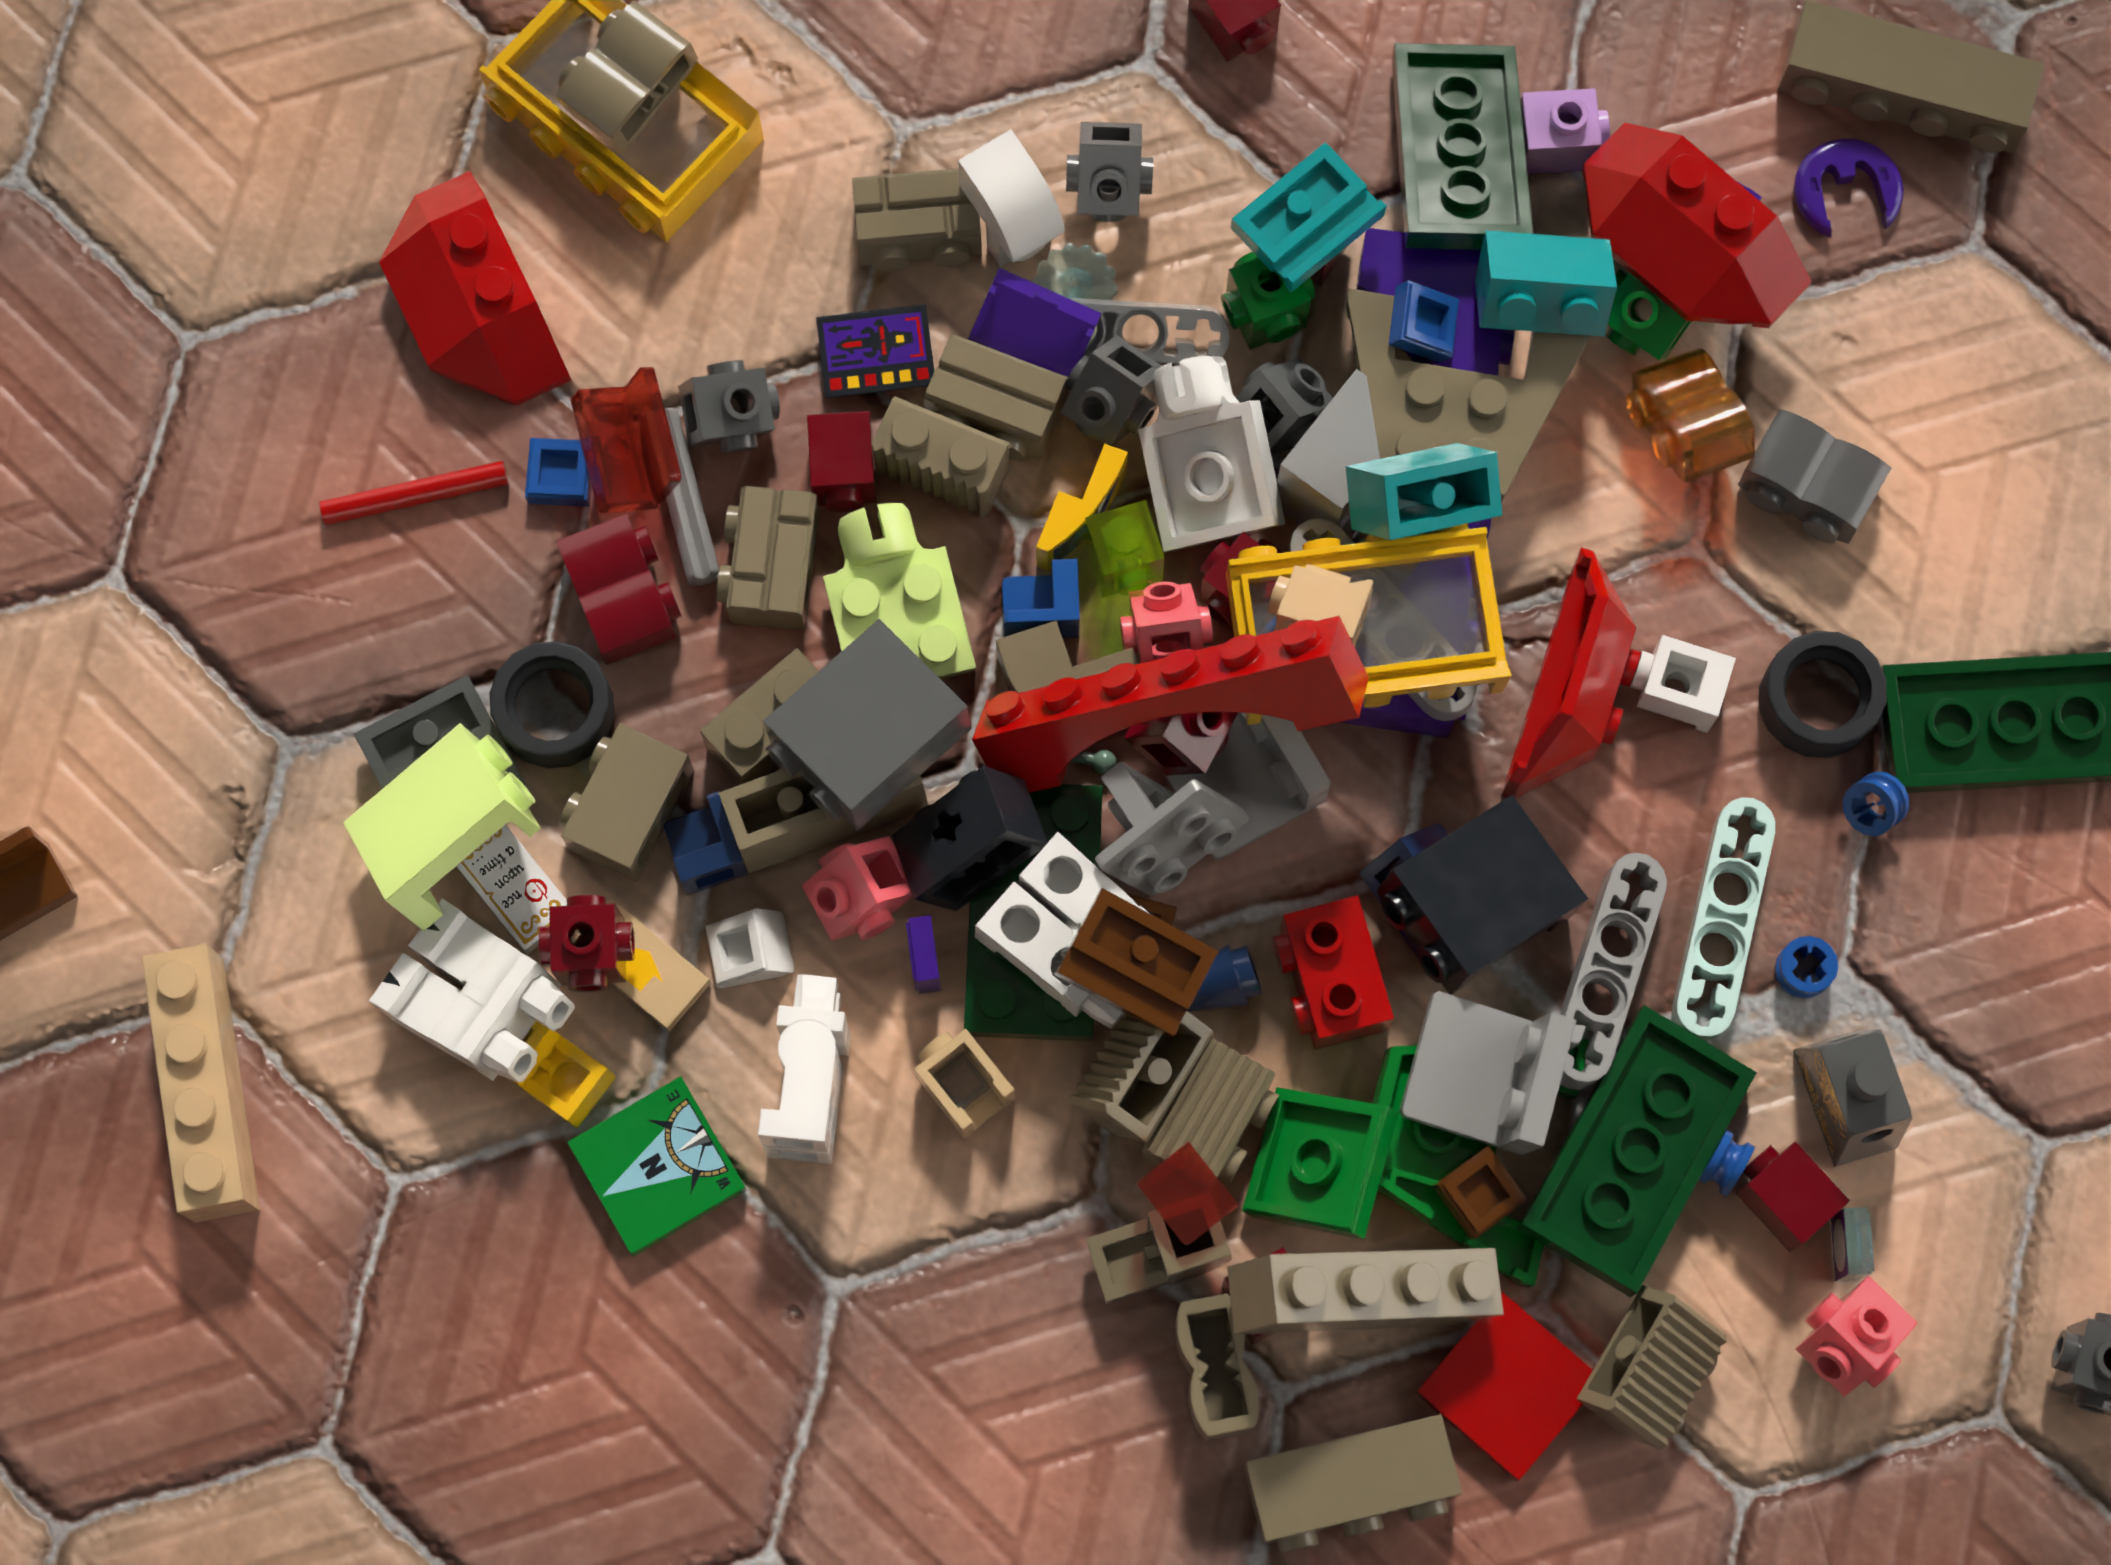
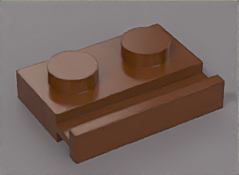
M1102 888L1098 891L1054 975L1171 1038L1178 1031L1179 1024L1186 1011L1190 1008L1219 951Z

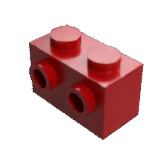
M1359 896L1284 914L1279 928L1281 935L1273 936L1272 941L1281 973L1292 972L1299 996L1290 998V1006L1299 1035L1310 1033L1314 1050L1389 1031L1394 1021V1015Z

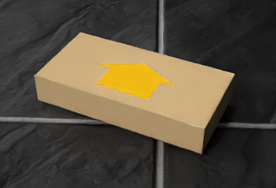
M611 899L609 903L616 904L625 922H633L635 933L634 961H626V982L611 984L670 1032L709 987L711 981L615 900ZM594 933L581 934L574 941V946H588L594 938Z

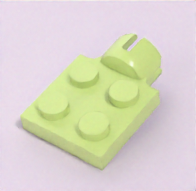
M903 503L877 504L879 511L877 514L883 538L877 540L872 538L865 508L858 509L840 518L838 534L845 558L844 568L836 573L823 576L841 652L880 619L940 679L976 671L946 546L935 549L923 548L917 541L910 511Z

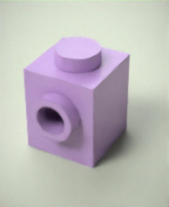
M1596 88L1522 93L1520 101L1527 174L1582 171L1583 164L1610 138L1607 110H1598Z

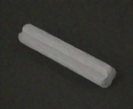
M675 408L653 411L647 415L646 423L687 581L691 586L713 583L718 580L719 566L679 413Z

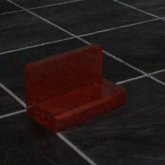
M640 367L624 387L578 389L570 401L598 513L657 509L681 482L682 474L654 367Z

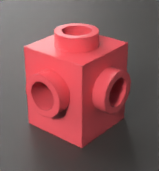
M1157 582L1147 586L1144 590L1128 592L1131 615L1120 617L1123 650L1134 649L1139 664L1165 658L1169 654L1181 649H1192L1193 651L1203 649V644L1213 643L1208 605L1197 606L1191 583L1178 585L1173 582Z
M890 836L857 845L846 843L834 848L819 859L818 862L821 869L801 885L832 941L857 933L861 940H867L879 935L895 923L892 914L913 897L897 849Z
M1868 1275L1841 1299L1833 1292L1829 1294L1807 1316L1805 1322L1812 1328V1331L1797 1346L1796 1350L1813 1366L1821 1378L1833 1385L1845 1397L1865 1380L1875 1388L1899 1365L1902 1359L1894 1351L1918 1323Z

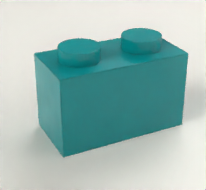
M1485 230L1475 276L1480 328L1605 337L1617 290L1610 240Z
M1453 443L1345 466L1352 530L1387 540H1394L1502 516L1498 457L1495 451Z

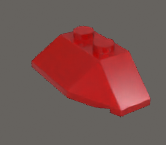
M1625 122L1583 164L1582 172L1586 186L1591 238L1610 240L1613 259L1684 320L1717 324H1752V327L1770 328L1811 285L1812 281L1778 216L1683 135Z
M471 171L415 195L379 260V264L430 371L470 388L497 396L499 400L514 406L572 381L537 301L486 196Z
M1581 547L1572 566L1501 796L1508 798L1513 795L1514 798H1517L1592 761L1601 743L1612 746L1616 737L1623 709L1614 707L1613 703L1619 685L1630 687L1639 663L1641 651L1631 648L1636 626L1592 550Z

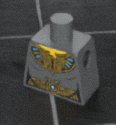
M1880 1029L1853 1031L1793 1050L1834 1167L1898 1148L1912 1121V1112L1885 1036Z

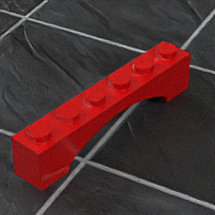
M1340 615L1319 621L1306 619L1295 622L1285 629L1261 635L1243 634L1228 640L1226 643L1194 651L1192 649H1181L1169 654L1165 658L1136 665L1123 663L1112 667L1107 672L1078 679L1065 677L1054 681L1049 686L1020 693L1016 691L1001 693L986 701L972 741L987 767L1024 779L1028 791L1031 793L1061 786L1069 762L1097 741L1128 727L1158 718L1199 712L1252 713L1293 721L1297 731L1359 718L1369 676Z

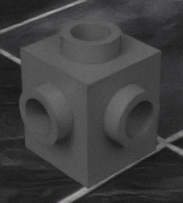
M1081 122L1079 155L1067 154L1066 192H1078L1077 214H1090L1093 219L1104 222L1120 221L1126 218V216H1139L1140 194L1152 195L1153 157H1141L1142 124Z
M1115 336L1093 351L1089 358L1084 356L1073 368L1066 382V388L1071 393L1060 412L1074 421L1079 431L1085 436L1113 446L1130 432L1137 436L1139 435L1138 429L1145 428L1157 410L1158 405L1151 401L1155 394L1153 375L1154 371L1162 367V365L1119 336Z
M1300 358L1274 365L1272 362L1261 365L1247 377L1243 383L1244 389L1236 397L1240 403L1260 401L1271 455L1294 448L1333 399L1325 389L1326 385L1321 375L1312 367L1304 364Z
M743 360L715 363L707 366L708 375L692 377L678 386L689 447L720 443L721 453L746 451L758 448L757 438L775 430L774 420L779 418L780 403L774 383H767L765 368L745 370Z
M2096 1313L2094 1319L2088 1318L2067 1326V1329L2063 1330L2058 1336L2051 1358V1367L2056 1369L2051 1389L2073 1396V1405L2102 1415H2111V1371L2106 1368L2103 1361L2104 1353L2111 1354V1314Z

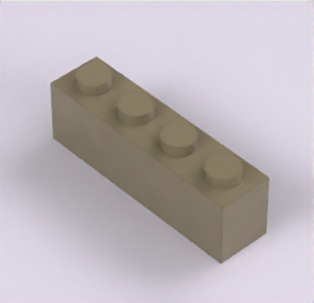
M1805 0L1793 28L1777 91L1792 94L1796 100L1805 104L1821 105L1826 103L1848 109L1855 116L1864 120L1880 121L1885 119L1908 125L1913 131L1924 136L1939 137L1945 135L1967 141L1971 146L1983 152L1998 153L2004 151L2013 153L2028 129L2044 63Z
M1495 1248L1269 1254L1227 1267L1234 1335L1455 1326L1504 1315Z

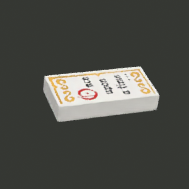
M506 824L456 866L527 955L539 946L540 926H550L549 907L567 906L566 898Z

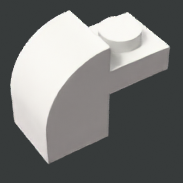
M1011 129L958 160L959 185L985 222L987 249L1000 267L1009 261L1014 263L1033 257L1045 247L1047 242L1065 232L1061 213L1045 179Z

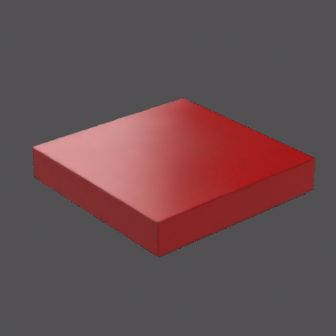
M1501 1292L1504 1315L1476 1321L1415 1394L1439 1415L1442 1414V1417L1517 1482L1583 1404L1577 1401V1397L1593 1369L1505 1293Z

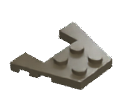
M1349 288L1345 307L1352 330L1353 352L1356 368L1367 376L1380 459L1453 443L1495 451L1498 457L1502 503L1552 407L1566 385L1573 368L1581 357L1590 336L1531 331L1524 380L1400 360L1395 358L1396 347L1388 345L1394 296Z

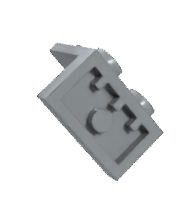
M1239 712L1228 731L1227 744L1213 758L1206 773L1170 776L1164 774L1174 793L1191 780H1198L1243 808L1249 817V821L1237 830V836L1231 844L1211 854L1215 860H1221L1326 802L1331 781L1302 733L1297 731L1293 721L1262 715L1260 724L1247 725L1246 714Z
M1441 991L1435 992L1429 999L1400 1106V1115L1403 1118L1519 1155H1524L1544 1147L1576 1019L1550 1012L1535 1021H1531Z

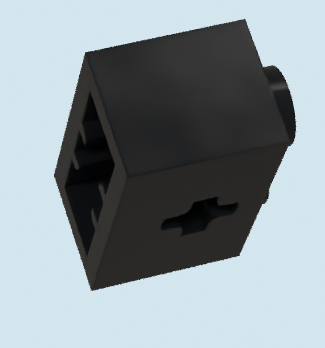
M982 766L964 775L956 787L935 803L918 810L911 821L892 834L913 898L952 911L959 910L1048 843L1025 780L986 766Z

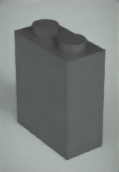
M880 619L873 623L763 720L771 743L766 747V751L772 760L789 777H793L799 771L814 787L809 794L824 814L834 822L843 816L856 831L972 729L968 706Z

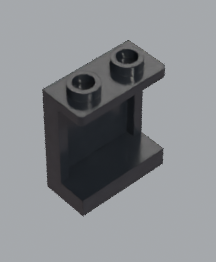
M1513 795L1394 868L1377 889L1381 908L1387 920L1396 929L1405 932L1418 950V958L1425 973L1433 981L1441 983L1451 995L1463 988L1472 977L1546 929L1548 932H1551L1568 921L1588 900V897Z

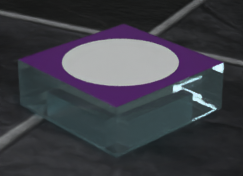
M1867 1207L1843 1208L1830 1219L1835 1282H1858L1871 1275L1874 1271L1870 1211H1867Z

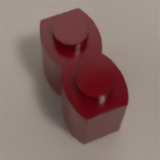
M626 513L556 541L606 665L676 638L671 621L682 617L668 581L656 586L648 565L659 561L645 526L633 530Z

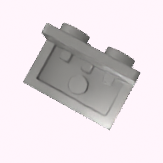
M1120 761L1105 773L1101 779L1114 797L1108 802L1109 809L1127 832L1095 857V861L1102 871L1149 896H1154L1157 893H1164L1178 886L1187 876V870L1205 855L1216 853L1231 844L1237 836V830L1249 821V817L1243 808L1198 780H1191L1174 794Z

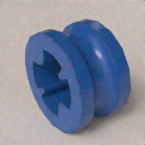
M1877 771L1867 774L1859 782L1853 784L1846 791L1843 798V812L1847 821L1855 830L1869 836L1885 834L1904 819L1909 810V796L1905 786L1896 777L1885 772ZM1871 793L1876 794L1881 799L1877 802L1878 806L1885 805L1886 811L1881 815L1871 809L1875 803H1868L1866 797Z
M1804 936L1788 943L1778 955L1774 970L1776 980L1784 991L1791 996L1805 999L1813 998L1824 992L1836 978L1839 966L1837 955L1831 945L1821 938ZM1801 952L1802 959H1805L1809 954L1815 956L1820 962L1815 969V974L1820 981L1812 983L1810 975L1803 981L1795 977L1792 971L1796 968L1798 962L1793 954Z
M1726 1130L1698 1181L1703 1184L1708 1181L1716 1182L1719 1185L1718 1192L1727 1196L1747 1166L1755 1146L1749 1142L1744 1145L1736 1144L1733 1140V1133Z

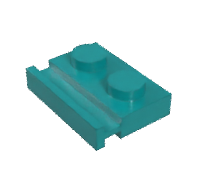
M1325 142L1235 215L1231 220V229L1271 272L1275 271L1285 281V287L1292 292L1385 215L1386 205L1381 199L1377 201L1371 195L1362 179Z

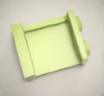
M461 723L343 822L385 901L423 931L444 915L430 891L433 885L505 824L514 823L529 837H532L541 829L529 809L535 803L534 797L514 774L507 773L506 771L512 765V761L507 753L491 736L486 735L479 740Z

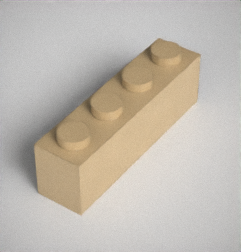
M208 944L142 956L177 1213L196 1223L258 1211L260 1207L224 959Z

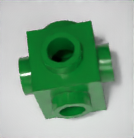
M1250 252L1238 259L1234 267L1229 269L1226 293L1221 295V302L1231 327L1234 330L1240 328L1249 350L1266 343L1285 341L1306 328L1311 299L1315 298V290L1311 277H1309L1294 291L1290 292L1285 287V281L1275 271L1271 272L1253 252Z
M1620 269L1615 274L1617 290L1608 321L1610 328L1605 336L1631 355L1636 356L1641 348L1659 361L1667 359L1693 321L1684 320L1630 272L1627 274ZM1643 298L1651 303L1653 309L1652 315L1648 320H1644L1638 312V305Z

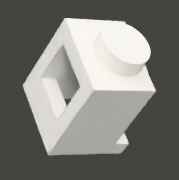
M1662 635L1654 648L1653 654L1641 651L1639 663L1630 685L1632 688L1641 690L1637 707L1696 725V730L1708 733L1719 716L1736 658ZM1669 679L1680 680L1685 685L1686 693L1665 687V681Z

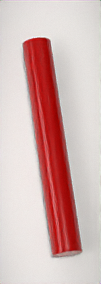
M502 460L319 501V507L324 525L326 526L509 485L504 461Z

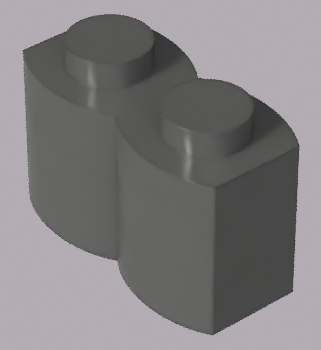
M1779 409L1745 468L1738 486L1747 492V499L1759 509L1769 513H1779L1781 510L1793 514L1803 522V529L1812 537L1826 543H1834L1838 540L1849 544L1889 474L1891 467L1865 449L1836 439L1829 432L1808 419Z

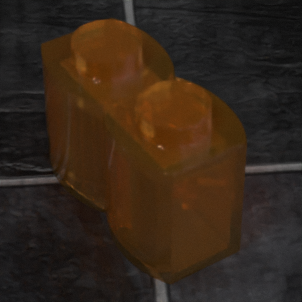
M1697 348L1631 372L1632 392L1626 395L1628 412L1634 425L1638 429L1645 427L1652 436L1656 457L1664 469L1672 467L1677 476L1686 483L1755 458L1754 424L1745 406L1736 393L1727 387L1717 365L1704 349Z

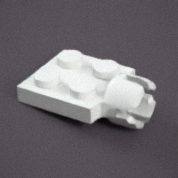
M1197 356L1182 359L1179 362V366L1172 367V363H1168L1156 369L1153 375V382L1159 406L1158 418L1151 426L1138 429L1163 552L1177 551L1239 536L1242 532L1248 534L1285 525L1260 401L1240 403L1235 398L1232 392L1227 363L1223 357Z

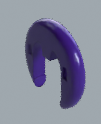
M1836 139L1819 145L1802 160L1794 179V197L1799 212L1813 229L1829 238L1832 236L1830 220H1827L1821 187L1822 175L1826 172L1831 173L1837 185L1852 183L1856 176L1855 168L1862 169L1873 182L1882 212L1881 220L1884 229H1887L1899 214L1903 202V182L1895 163L1878 147L1857 139Z

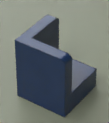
M719 791L706 795L710 807L669 820L664 824V830L674 856L673 860L687 896L748 875L719 796Z

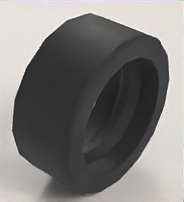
M1813 631L1793 638L1775 655L1767 667L1759 686V710L1768 731L1784 747L1806 757L1830 758L1852 750L1877 725L1887 703L1886 677L1878 659L1860 641L1840 632ZM1811 660H1826L1842 667L1854 679L1859 690V706L1854 717L1845 725L1832 730H1820L1803 723L1790 710L1786 700V683L1791 672L1800 664Z
M559 641L533 643L513 653L497 671L489 692L491 718L506 746L523 761L547 769L573 766L592 756L599 741L604 736L608 737L615 717L613 692L598 662L580 647ZM562 670L572 673L583 682L589 693L590 708L585 722L576 732L559 740L546 741L533 737L521 727L516 717L515 701L519 689L528 679L543 671Z

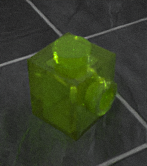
M1146 500L1085 517L1084 542L1102 598L1118 593L1120 595H1129V591L1144 590L1147 586L1162 581L1164 555Z

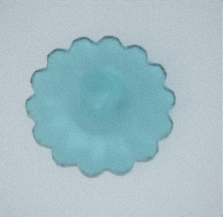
M1069 243L1062 250H1051L1048 253V259L1038 263V275L1032 281L1067 298L1112 300L1118 292V285L1113 281L1116 276L1114 267L1107 265V257L1103 253H1094L1089 245H1083L1078 248L1074 244Z

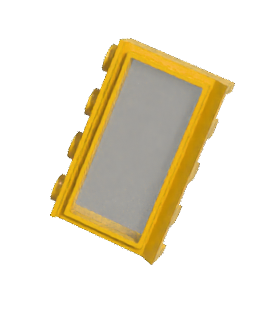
M551 0L487 67L482 65L479 68L487 91L484 99L491 109L505 121L511 123L516 118L530 129L529 137L547 156L556 159L561 155L576 167L573 170L575 176L589 191L597 196H601L606 192L621 204L619 207L620 213L634 228L644 234L651 229L667 242L764 141L759 111L697 61L678 89L658 107L653 118L641 134L625 150L619 152L567 112L556 97V93L560 88L558 85L559 77L566 65L575 57L581 56L583 58L594 49L599 41L597 38L598 30L605 18L616 9L622 11L628 4L623 0Z
M1467 523L1430 531V534L1403 537L1394 540L1368 535L1366 542L1341 545V541L1338 538H1321L1304 543L1300 551L1277 553L1276 547L1257 546L1240 551L1238 553L1239 558L1228 560L1226 583L1234 637L1243 634L1256 636L1275 631L1277 616L1267 613L1271 594L1279 575L1290 579L1295 565L1305 568L1307 564L1342 574L1351 577L1350 583L1368 579L1373 580L1370 606L1355 645L1359 658L1369 676L1363 700L1364 707L1366 708L1385 706L1390 703L1393 695L1427 691L1428 699H1444L1453 696L1457 687L1487 683L1490 694L1502 693L1512 676L1506 661L1486 537L1487 527L1469 529ZM1245 713L1247 725L1260 724L1262 715Z

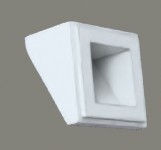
M756 908L705 926L717 988H726L781 977L794 972L786 922L783 913L780 911Z

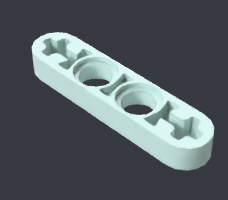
M1741 797L1731 801L1722 809L1713 825L1673 1000V1022L1705 1042L1716 1039L1730 1026L1735 1015L1775 836L1776 821L1772 811L1763 802L1754 798ZM1742 814L1751 817L1750 825L1753 829L1760 831V835L1754 834L1744 847L1742 859L1720 858V851L1730 856L1735 850L1738 831L1728 827V823H1736ZM1754 859L1755 866L1745 860ZM1723 873H1734L1740 876L1748 888L1746 901L1736 906L1721 902L1713 890L1715 878ZM1710 933H1720L1726 936L1734 947L1732 962L1722 967L1707 963L1700 953L1702 937ZM1693 972L1706 980L1728 981L1727 988L1719 983L1713 988L1709 1004L1710 1009L1719 1012V1018H1711L1705 1027L1696 1024L1697 1016L1695 1012L1687 1010V1004H1695L1701 997L1705 985V980L1692 979Z

